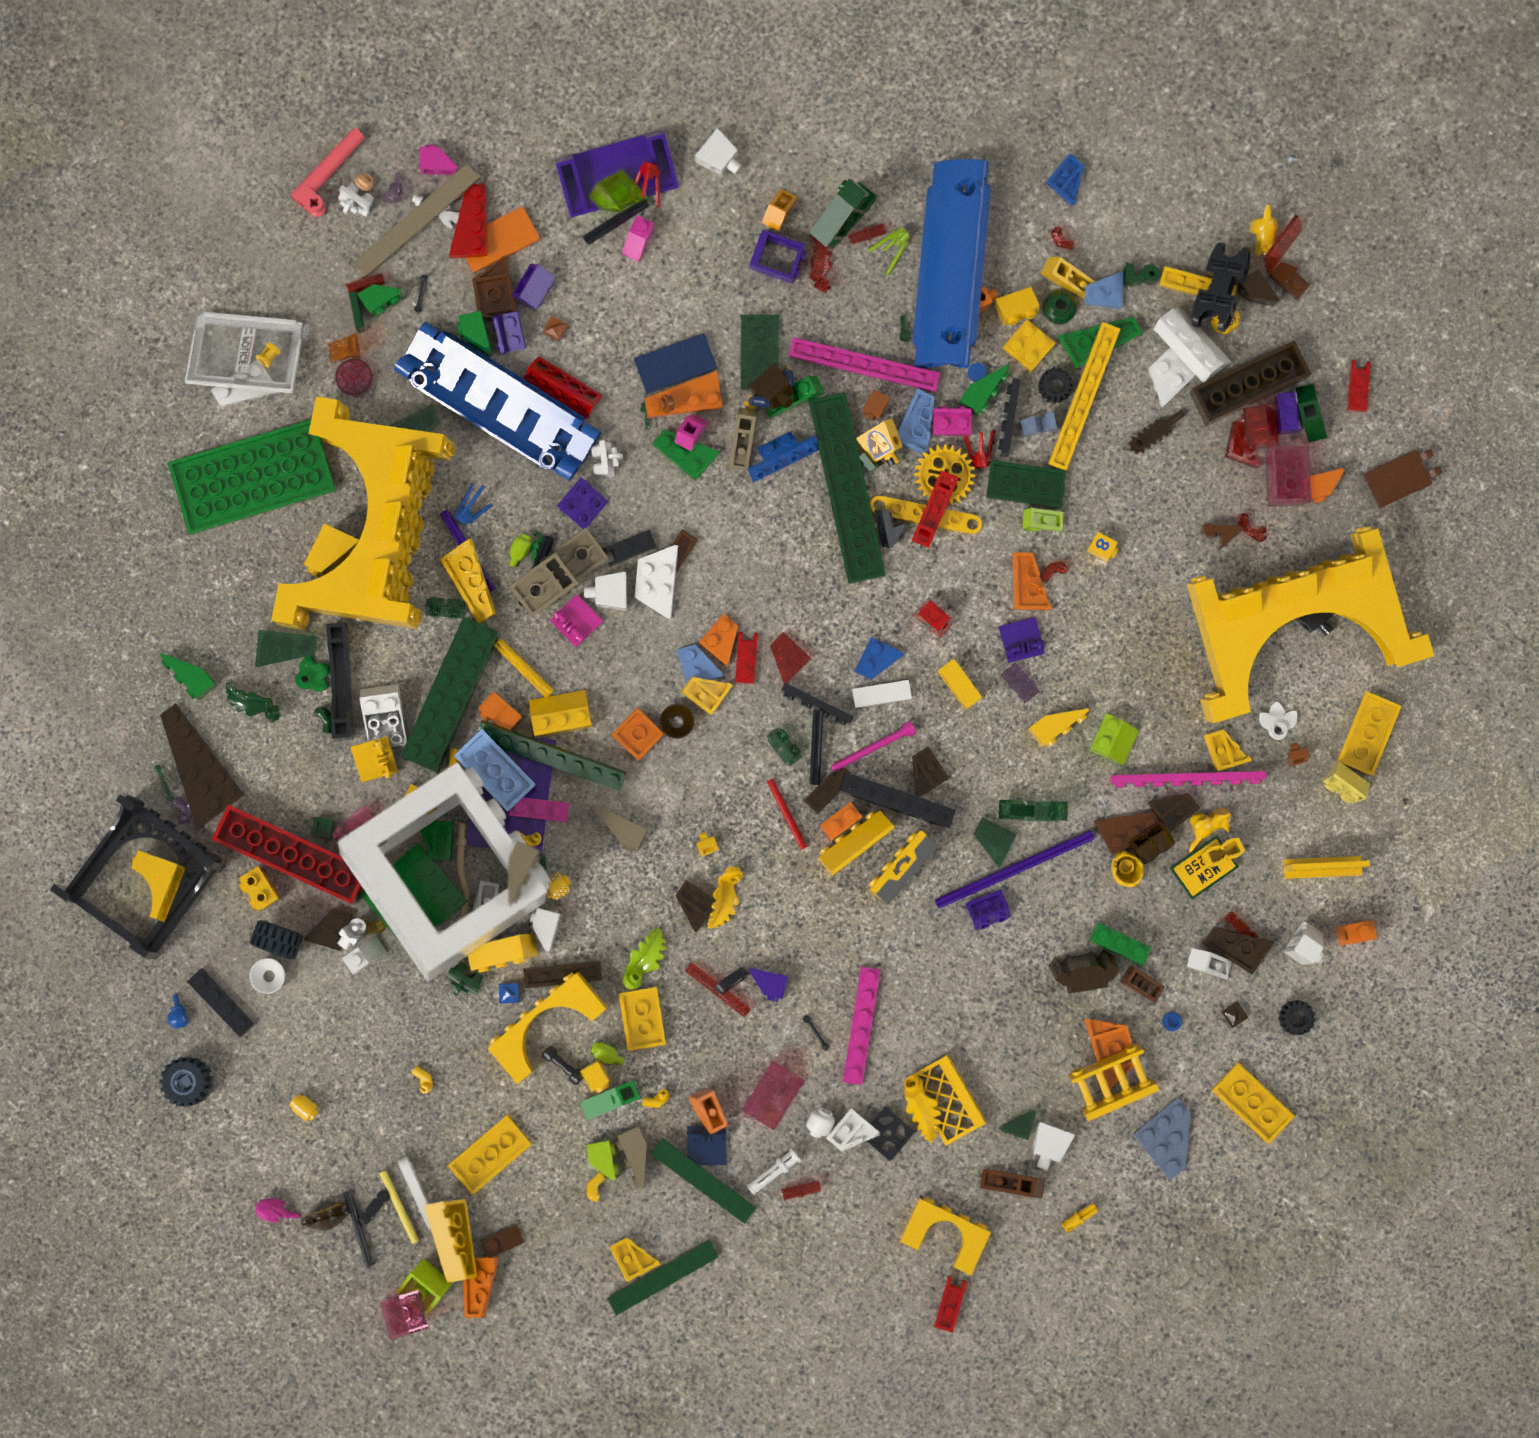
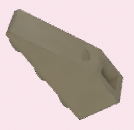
M519 840L508 859L509 906L513 902H518L522 894L519 891L521 886H526L531 877L528 874L532 867L536 868L540 861V857H538L539 851Z
M637 1126L618 1135L619 1140H616L620 1152L624 1150L626 1155L624 1161L628 1170L631 1168L633 1170L634 1176H632L635 1186H640L642 1190L645 1188L647 1142L640 1126Z

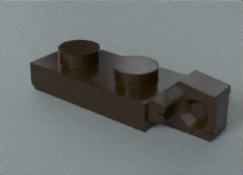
M846 767L839 774L836 771L832 774L830 773L804 799V802L816 814L839 793L838 789L843 774L851 773Z

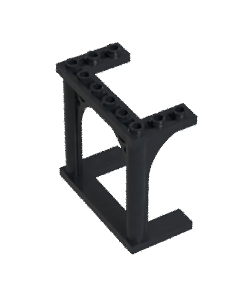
M120 794L115 800L120 803L119 813L107 834L68 886L53 884L50 891L66 902L75 903L130 943L129 948L144 959L157 960L161 954L158 951L214 874L217 871L221 872L225 865L221 863L223 860L221 857L206 851L207 847L203 844L192 842L190 840L192 837L183 830L181 833L175 830L176 825L171 821L166 820L164 822L160 819L161 814L152 808L149 811L143 807L145 805L143 801L129 794L126 796ZM139 820H144L147 824V829L143 834L137 829ZM152 824L154 830L158 829L157 834L151 833ZM132 826L134 834L129 836L127 833L131 831L129 828ZM153 838L167 844L176 853L181 866L186 869L182 876L180 890L171 904L165 922L159 920L143 941L82 896L117 849L134 839ZM172 838L173 842L169 844L168 839ZM182 849H185V852H192V854L183 856L181 854ZM190 858H196L199 860V865L195 868H188L186 861ZM188 872H197L195 876L192 875L191 879L187 877Z

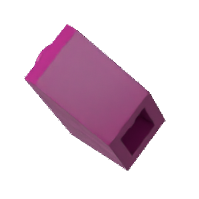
M695 414L687 416L677 430L675 443L692 451L709 425V422Z

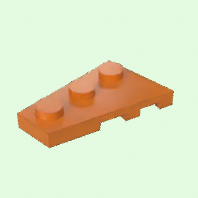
M1012 553L1013 610L1051 611L1052 607L1048 602L1045 587L1042 585L1039 576L1040 572L1033 553Z

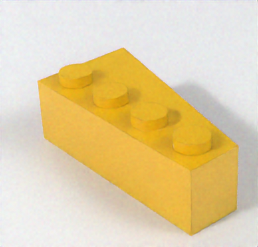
M466 1199L424 1205L447 1283L477 1278Z

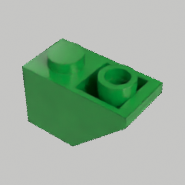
M372 284L357 294L372 317L382 315L387 307L397 305L401 302V298L404 297L400 289Z

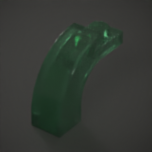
M999 800L998 819L1026 822L1067 821L1068 802Z

